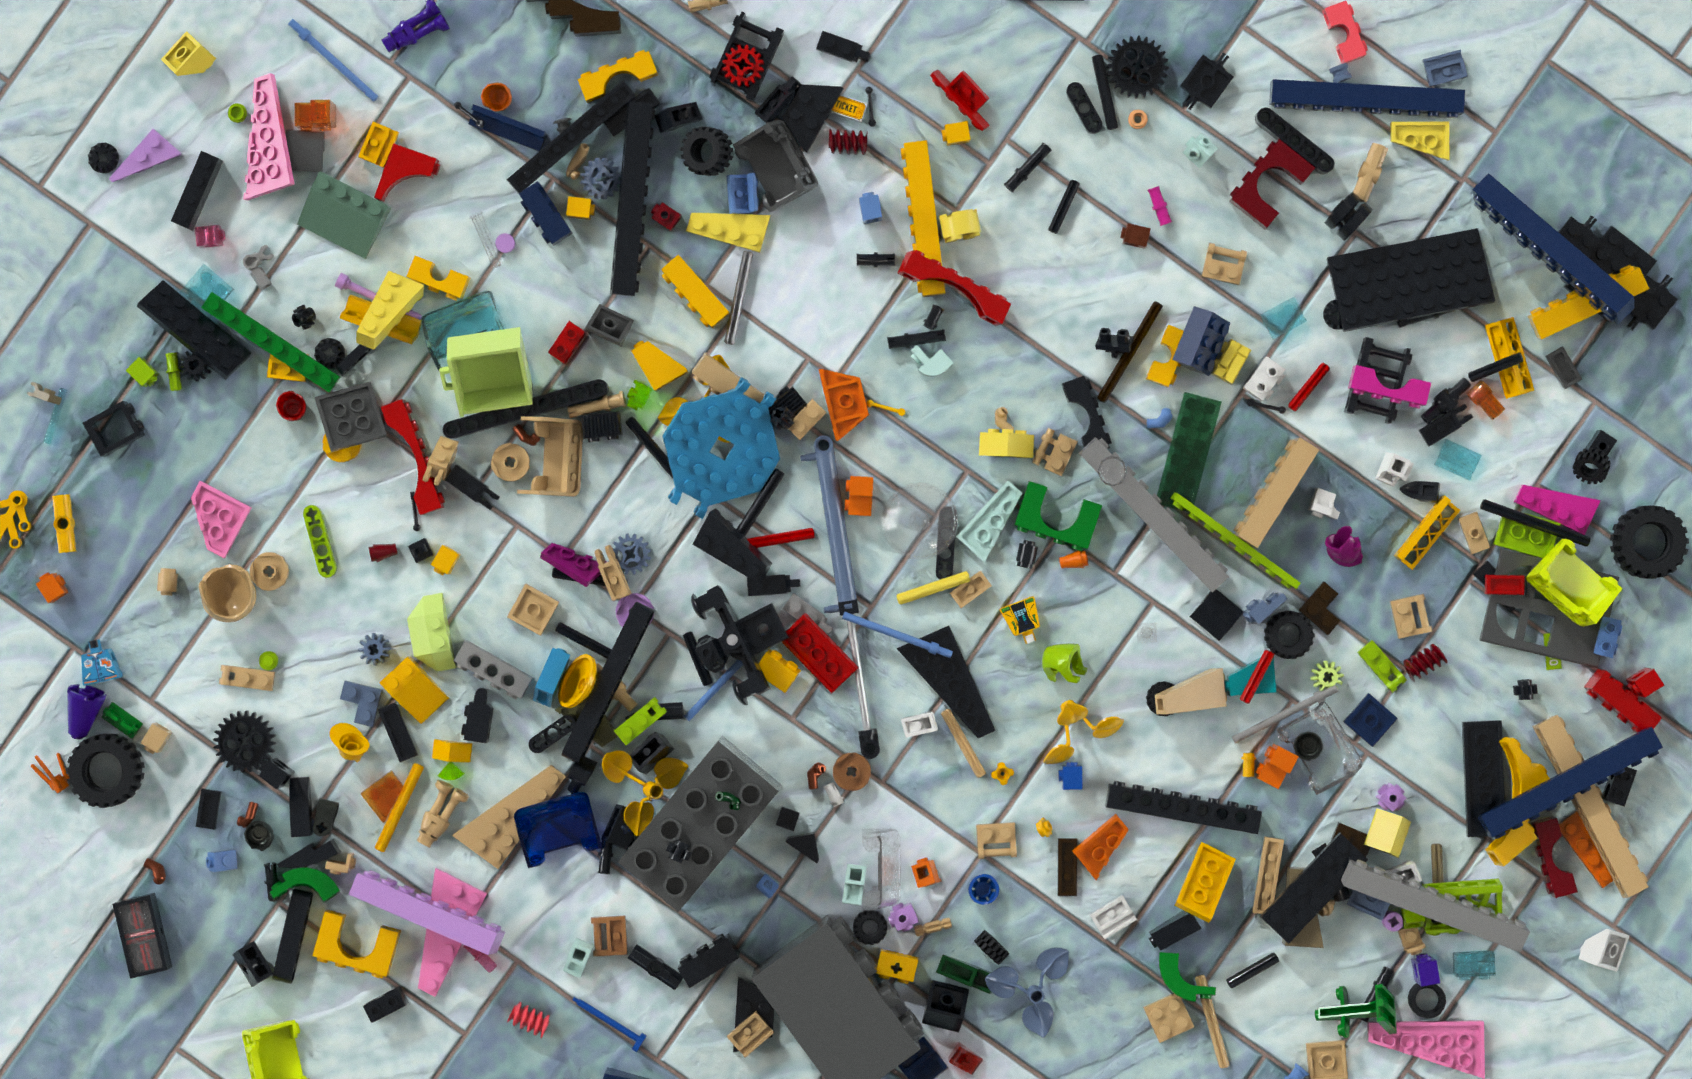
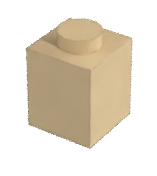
M157 722L152 723L141 744L145 746L144 749L152 754L155 752L159 753L173 732Z

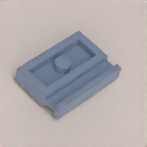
M1461 49L1422 60L1429 87L1468 77Z

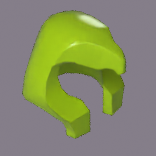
M1066 643L1046 647L1042 656V667L1050 681L1056 682V674L1060 672L1068 682L1077 684L1081 677L1072 675L1070 662L1076 674L1085 676L1088 668L1083 666L1079 644Z

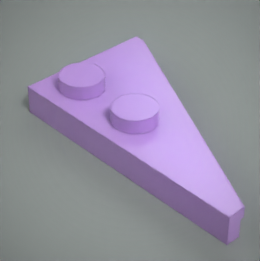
M152 129L112 174L109 180L112 182L120 181L127 176L152 168L154 165L162 164L174 157H179L182 153L155 129Z

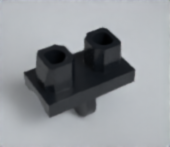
M1101 328L1095 347L1096 350L1111 352L1112 358H1117L1119 353L1130 352L1134 337L1129 335L1127 329H1120L1117 335H1111L1109 328Z

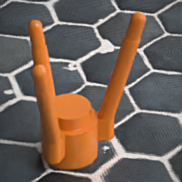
M57 753L56 756L63 776L58 774L55 777L39 756L36 755L35 759L49 778L34 764H31V768L35 770L52 790H55L58 794L70 786L67 781L70 777L66 774L60 753Z

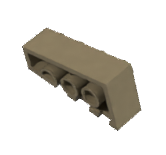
M1287 866L1286 888L1305 867ZM1318 915L1289 944L1283 938L1282 943L1285 946L1324 948Z

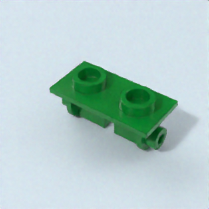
M111 702L102 712L101 718L131 739L134 738L143 725L142 722L114 702Z

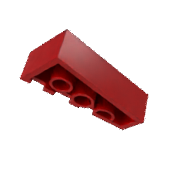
M1597 669L1584 686L1588 690L1586 694L1594 700L1598 698L1602 701L1601 705L1609 712L1612 710L1618 714L1616 717L1623 723H1630L1633 726L1631 729L1635 733L1647 727L1654 729L1662 717L1643 701L1639 702V698L1628 689L1624 690V685L1620 681L1612 677L1609 678L1611 674L1608 671Z

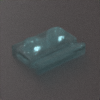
M1295 297L1259 315L1272 340L1307 321Z
M1445 439L1434 465L1464 479L1471 480L1482 455Z

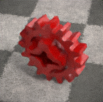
M738 45V50L736 51L734 48H731L732 54H725L728 60L722 61L726 65V67L722 68L723 72H728L725 77L727 79L731 78V84L737 82L738 87H741L742 83L746 87H749V82L756 84L754 79H761L759 72H764V69L760 67V65L764 64V61L758 60L761 54H755L756 49L754 47L749 50L748 45L744 49ZM749 56H752L755 59L756 64L751 63L749 61ZM745 62L747 67H744L743 70H741L739 65H743V63ZM731 68L737 70V77L733 75Z

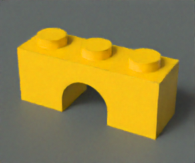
M414 256L406 276L407 278L429 286L427 290L437 294L439 291L447 293L445 297L456 301L457 298L463 299L470 277L450 269L446 279L437 281L432 275L435 264Z
M1171 325L1166 327L1160 344L1170 349L1171 358L1167 363H1160L1154 360L1146 380L1166 388L1170 384H1174L1177 374L1174 372L1177 366L1181 367V364L1172 359L1184 332L1183 330Z

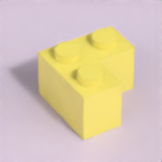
M988 429V433L980 432L979 455L1033 458L1034 435L1026 434L1027 431L1015 430L1014 433L1012 429H1002V433H999V429Z

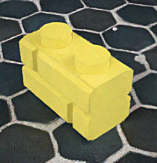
M1230 339L1228 342L1225 341L1220 351L1222 354L1219 359L1216 358L1214 361L1215 365L1211 374L1229 384H1233L1251 350Z

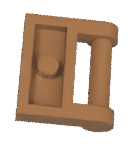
M625 915L591 917L595 946L593 956L627 955ZM601 923H606L608 949H602Z

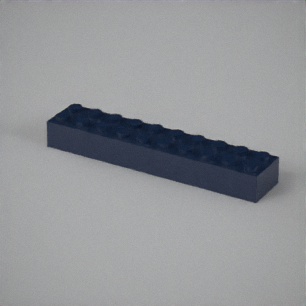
M1489 173L1472 189L1474 205L1478 210L1487 212L1490 220L1495 224H1501L1506 234L1515 236L1518 239L1519 245L1523 248L1528 247L1532 251L1531 254L1540 261L1542 259L1546 263L1545 266L1552 273L1556 271L1560 275V279L1566 285L1571 284L1575 288L1574 291L1583 298L1585 296L1590 300L1589 304L1594 309H1600L1604 312L1603 315L1609 322L1612 323L1614 321L1616 324H1619L1635 308L1634 296Z

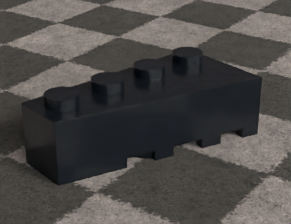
M716 508L709 512L692 544L757 583L764 580L772 565V562L753 546L742 533L740 534L733 527V524L726 520Z

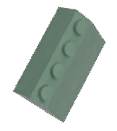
M319 171L310 189L297 225L366 259L391 207Z

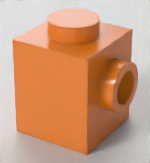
M48 572L39 578L40 581L36 583V586L48 603H54L69 593L64 586L66 584L65 580L60 574L57 575V573L50 574Z

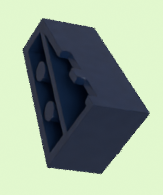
M538 181L519 193L523 200L521 201L522 206L526 212L530 210L533 217L531 220L535 226L542 228L544 233L541 235L547 244L551 242L554 246L573 234Z

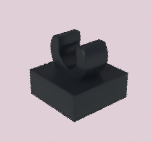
M426 538L408 546L416 563L434 555Z

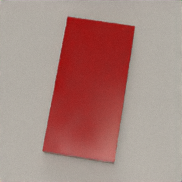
M806 613L786 631L789 638L782 641V643L831 693L859 668Z

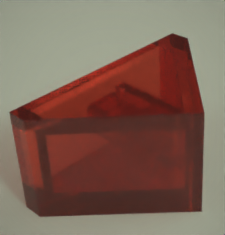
M960 1042L948 1057L952 1065L973 1075L983 1061L980 1056Z

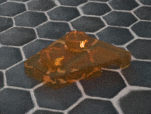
M391 770L363 790L361 795L379 819L385 822L403 784Z

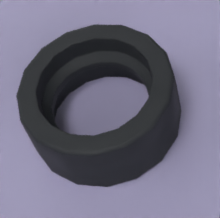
M1416 983L1409 990L1408 1004L1411 1010L1419 1017L1426 1019L1434 1018L1444 1010L1446 995L1437 984L1421 987ZM1425 988L1434 990L1438 996L1437 1005L1429 1011L1421 1010L1416 1004L1417 993Z

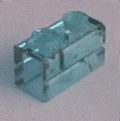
M1491 950L1453 952L1454 976L1459 977V980H1471L1473 976H1478L1482 980L1490 979V976L1496 975L1494 952Z

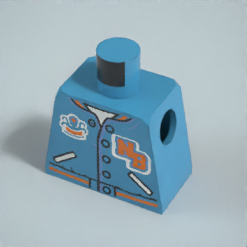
M100 639L89 641L91 653L81 655L83 686L123 677L113 650H102Z

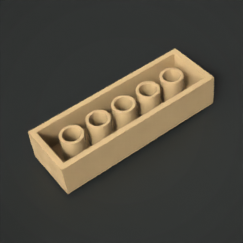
M1300 437L1287 443L1285 447L1287 452L1284 456H1280L1274 465L1276 466L1275 471L1267 475L1264 480L1266 483L1265 487L1257 491L1254 496L1256 501L1253 505L1247 507L1244 512L1246 517L1243 521H1239L1233 530L1236 532L1235 535L1252 548L1259 547L1319 451L1318 448Z

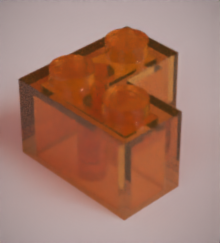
M310 100V103H295V126L300 128V131H312V128L320 129V131H331V128H336V104L331 100Z

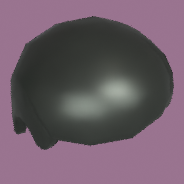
M1307 731L1296 737L1293 747L1295 754L1300 759L1310 761L1319 757L1323 750V743L1321 737L1316 733Z
M262 821L250 823L244 833L245 841L251 849H258L260 851L270 847L274 839L273 829L269 824Z

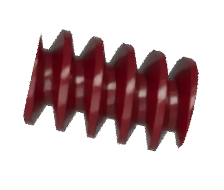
M829 129V148L831 153L834 154L836 148H838L839 154H842L844 149H846L847 154H850L853 149L855 155H857L859 149H861L862 154L865 155L868 131L864 136L862 130H860L858 136H856L854 130L851 131L850 135H848L847 130H844L841 135L839 129H837L835 135H833L832 130Z
M1435 644L1430 645V650L1424 648V654L1420 651L1417 652V658L1412 655L1410 656V661L1408 659L1403 661L1405 670L1413 682H1415V675L1421 679L1420 672L1428 675L1427 668L1435 671L1434 664L1441 667V660L1446 664L1448 663L1444 653Z

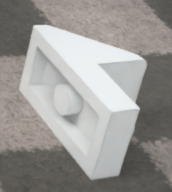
M932 711L901 719L906 738L938 731Z

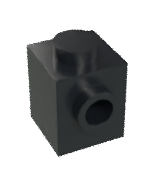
M1597 430L1586 446L1587 451L1589 448H1593V451L1599 449V453L1603 451L1605 457L1608 456L1617 440L1606 432Z

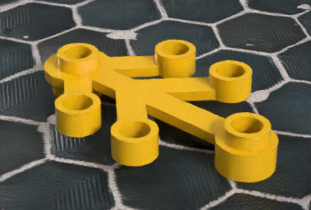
M19 490L13 491L8 499L0 501V509L9 507L6 514L0 515V540L8 528L11 538L9 545L14 549L20 548L22 545V540L18 536L13 519L16 511L20 519L18 524L19 530L28 532L31 529V523L27 519L24 508L28 503V497L23 491ZM17 496L20 498L18 504L15 503V497ZM24 522L28 525L26 530L22 528ZM14 539L18 540L17 546L13 545Z

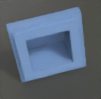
M765 874L756 883V888L765 896L771 898L779 888V885Z

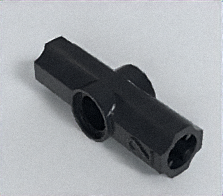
M636 944L628 956V959L646 970L650 976L656 977L673 990H676L683 979L678 971L638 944ZM654 962L659 963L661 970L658 972L653 971L651 964Z

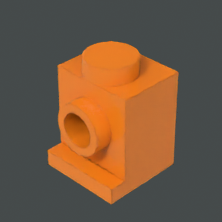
M923 858L917 860L916 865L911 866L918 888L942 882L938 876L934 860Z

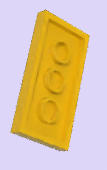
M1201 842L1174 906L1209 923L1212 920L1236 859Z

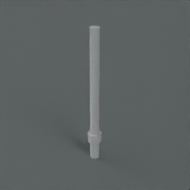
M1336 685L1323 691L1319 690L1313 693L1314 696L1232 736L1234 743H1237L1317 702L1319 704L1325 701V698L1339 691Z

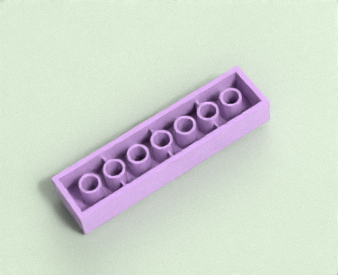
M370 870L357 873L349 895L484 954L491 955L497 953L505 931L501 930V926L495 923H484V919L473 915V917L468 916L465 910L450 908L449 904L444 901L431 900L432 896L425 893H415V889L404 885V887L399 886L397 881L391 878H380V874Z

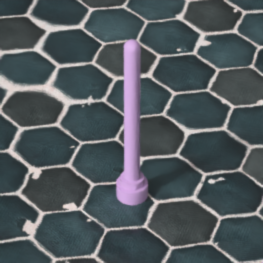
M343 273L339 275L335 287L341 290L343 288L346 290L350 289L371 300L377 294L351 282L349 276ZM413 310L406 313L408 316L422 320V315Z

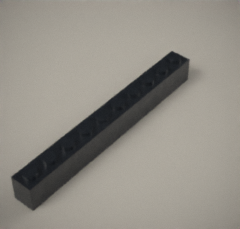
M634 101L627 103L610 294L635 296V292L638 293L639 281H636L637 273L640 274L641 262H638V256L642 254L643 243H640V235H644L645 224H642V216L646 215V205L643 203L644 197H647L648 185H645V182L650 174V166H647V160L651 158L652 147H649V139H653L654 129L651 128V120L655 119V109L652 108V103Z

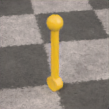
M868 400L866 402L868 407L874 406L888 411L896 412L900 416H903L905 414V410L903 408L896 409L888 407L885 405L874 403L873 400Z

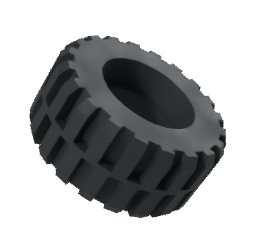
M1654 505L1639 506L1626 511L1625 515L1619 517L1618 524H1614L1612 528L1614 534L1610 535V541H1613V546H1610V549L1615 554L1613 558L1615 562L1620 563L1619 567L1623 571H1628V574L1645 579H1657L1658 577L1668 576V573H1673L1677 570V566L1681 565L1684 561L1682 559L1683 556L1688 553L1686 544H1689V538L1685 536V533L1688 531L1686 527L1682 526L1681 523L1683 521L1680 517H1676L1673 511L1666 510L1665 507ZM1645 524L1658 526L1665 536L1664 551L1654 560L1642 559L1634 550V534L1640 526Z
M99 734L83 740L79 743L78 747L73 749V755L67 761L70 765L66 768V774H69L70 779H67L68 785L72 784L73 789L71 791L74 795L78 794L80 796L79 800L88 802L89 806L106 808L122 804L129 798H132L136 794L135 791L141 787L140 781L144 779L145 774L142 773V768H145L144 762L140 760V757H142L140 751L137 752L135 744L133 742L129 743L127 738L119 737L118 734ZM99 753H111L121 764V779L112 788L105 789L97 786L90 776L89 767L91 760Z

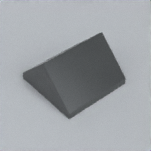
M599 304L587 323L585 330L622 347L634 320Z

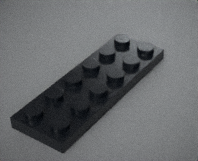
M164 280L137 304L140 310L225 380L251 355V352Z
M1501 720L1462 722L1467 837H1488L1478 816L1505 803L1503 748L1499 743L1502 739Z
M1338 833L1260 917L1289 944L1344 886L1341 879L1349 861L1361 860L1366 863L1368 859L1341 833Z

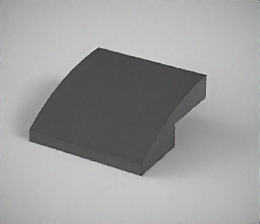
M286 130L285 134L292 171L322 172L325 132Z

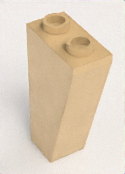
M1223 668L1208 669L1156 694V714H1173L1226 707L1227 694L1224 686L1225 675Z

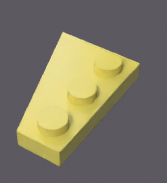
M1449 121L1390 123V140L1392 143L1447 161L1450 160Z

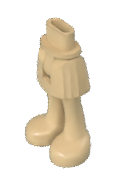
M437 780L435 783L439 793L431 810L425 811L421 829L419 830L420 835L417 839L419 843L429 848L450 825L448 820L457 804L466 802L469 798V795L464 791L455 788L450 801L442 814L439 815L447 796L453 789V785L442 780Z

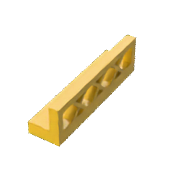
M350 295L346 308L340 315V319L360 326L372 302ZM405 314L398 325H395L387 336L412 345L418 338L422 320Z
M1514 317L1485 325L1495 362L1516 353H1521L1523 357V362L1519 363L1520 369L1518 365H1514L1498 372L1506 399L1535 391ZM1506 323L1509 325L1510 332L1507 330ZM1523 380L1525 381V385H1526V388H1527V389H1525V390H1524V386H1523V383H1522Z
M1446 496L1440 497L1438 503L1432 507L1394 555L1411 570L1415 568L1460 512V509L1453 505ZM1446 506L1454 510L1450 517L1442 518L1441 512ZM1434 521H1439L1440 529L1438 532L1430 533L1429 527ZM1427 535L1428 544L1426 547L1418 548L1417 542L1422 536ZM1415 550L1416 559L1411 564L1405 557L1410 551Z

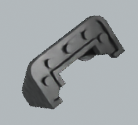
M783 120L768 122L733 144L736 156L744 161H749L766 193L763 195L762 204L769 212L786 205L818 186L815 174L791 130Z

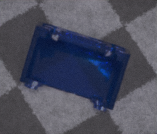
M577 792L523 807L514 813L518 837L528 868L540 866L545 861V853L582 843L583 849L587 851L603 848L589 796L585 792Z

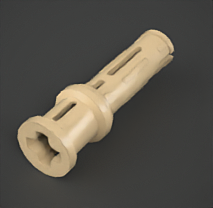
M619 391V394L604 395L599 400L568 406L567 410L570 413L569 417L571 419L601 410L609 412L613 408H626L627 403L624 392Z

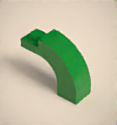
M296 868L283 873L282 878L285 882H277L271 887L272 891H270L271 897L276 900L294 887L306 886L313 889L323 903L340 893V889L328 875L312 868Z
M1159 953L1161 977L1168 989L1177 997L1189 1002H1196V995H1200V999H1211V996L1216 995V987L1194 986L1183 980L1178 969L1179 953Z

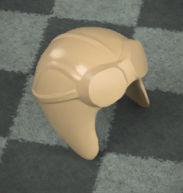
M229 564L224 567L211 569L203 576L199 583L203 607L208 615L215 620L236 622L246 617L255 605V587L248 571L244 570L241 566Z

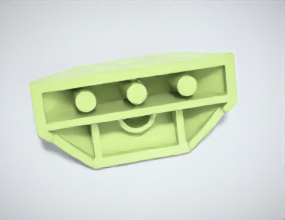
M443 593L423 596L407 618L414 657L436 671L457 668L454 661L455 656Z

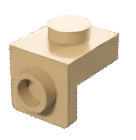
M348 853L346 863L329 859L326 861L325 869H329V873L341 875V872L349 873L351 869L355 868L356 858H353L354 853Z

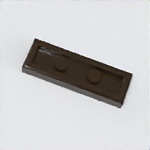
M1058 838V896H1077V857L1072 852L1077 847V838Z

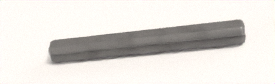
M743 251L724 340L729 345L735 344L753 253L749 251Z

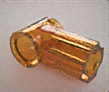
M1480 380L1466 394L1477 406L1479 405L1493 420L1505 408L1494 397L1489 386Z

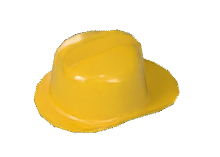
M335 724L329 732L330 739L338 748L342 758L359 762L363 754L370 747L369 741L351 724Z

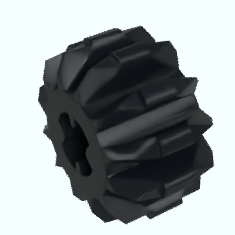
M189 351L185 352L188 358H180L185 362L179 365V368H185L181 374H188V380H192L194 377V380L199 382L200 377L202 379L207 378L205 372L209 374L212 372L207 369L208 365ZM193 362L200 364L199 368L193 369Z

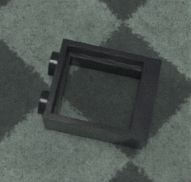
M121 401L83 422L101 457H106L145 436L143 432L145 427L140 420L136 419L134 415L136 411L131 403ZM122 409L135 433L108 447L95 423Z

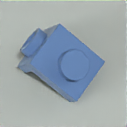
M236 850L207 853L206 866L209 868V871L219 872L238 869Z

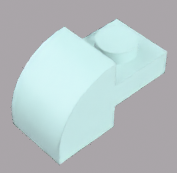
M847 864L842 903L861 906L867 866Z

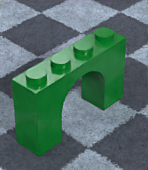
M1028 481L1014 523L1015 526H1018L1017 530L1028 533L1029 530L1036 532L1035 536L1046 539L1047 536L1054 538L1053 542L1064 545L1065 542L1073 544L1072 548L1083 551V548L1088 549L1102 505L1083 499L1074 524L1065 530H1053L1043 522L1041 517V505L1047 487Z

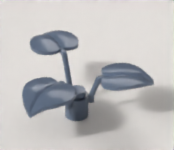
M1056 947L1047 949L1038 956L1036 966L1042 970L1038 986L1032 985L1025 989L1016 984L1019 979L1018 974L1009 966L999 967L985 978L989 990L1000 998L1012 997L1015 994V988L1027 994V997L1034 1005H1029L1024 1009L1022 1021L1029 1030L1041 1037L1047 1035L1053 1022V1009L1048 1002L1043 1001L1045 997L1042 991L1044 974L1049 979L1061 978L1068 969L1069 951Z

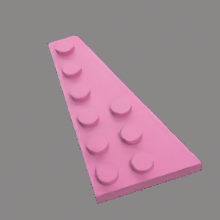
M271 73L254 79L252 100L254 103V114L251 115L253 125L252 132L249 133L248 175H245L247 189L243 196V200L247 201L295 185L275 75Z
M435 868L431 900H441L448 903L450 908L463 909L467 912L466 915L473 917V915H477L487 893ZM426 929L418 989L434 997L437 995L462 945L461 943Z
M1483 1020L1396 1021V1034H1389L1378 1022H1368V1041L1485 1079Z

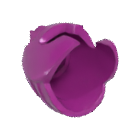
M1350 526L1341 527L1336 534L1329 535L1325 540L1329 557L1335 563L1344 567L1359 565L1363 559L1359 537L1350 536L1352 534Z

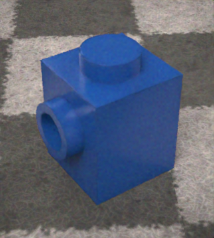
M1066 762V765H1062V770H1058V779L1062 781L1063 790L1083 789L1082 766L1078 765V762Z

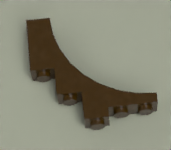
M526 0L527 2L548 1V3H545V10L551 19L573 18V20H570V31L574 32L575 37L621 33L619 11L593 9L574 0Z

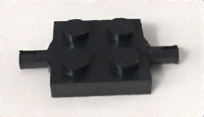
M1222 53L1217 62L1210 60L1205 55L1201 56L1180 85L1191 96L1184 105L1186 108L1192 102L1188 108L1192 110L1197 101L1205 104L1210 109L1234 78L1223 67L1229 58L1228 55L1224 58L1226 54Z

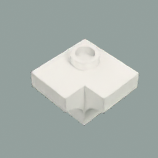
M1386 452L1375 479L1390 486H1395L1399 479L1407 481L1414 463L1397 454Z
M1315 488L1308 510L1312 511L1311 515L1318 518L1326 516L1337 520L1340 512L1334 507L1336 494Z

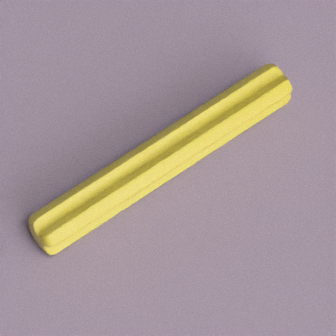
M967 571L925 584L897 594V601L902 605L970 582V576Z

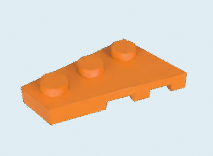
M1116 814L1072 850L1096 881L1104 865L1106 866L1109 862V857L1118 848L1129 830Z

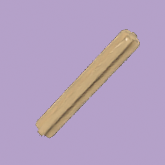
M948 708L942 711L943 719L976 777L984 776L986 772L951 710Z

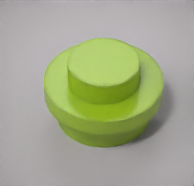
M233 104L228 109V117L235 123L243 122L247 117V109L242 104Z
M266 651L260 655L259 664L264 670H273L278 665V656L274 652Z

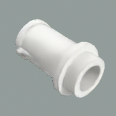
M835 782L824 786L831 801L830 805L832 804L833 807L844 803V797H841Z

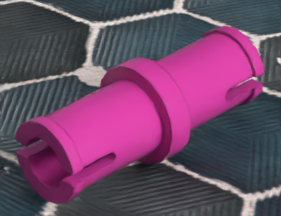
M1157 186L1147 190L1153 203L1152 209L1156 211L1160 226L1171 223L1172 220L1166 208L1167 202H1164L1160 187Z

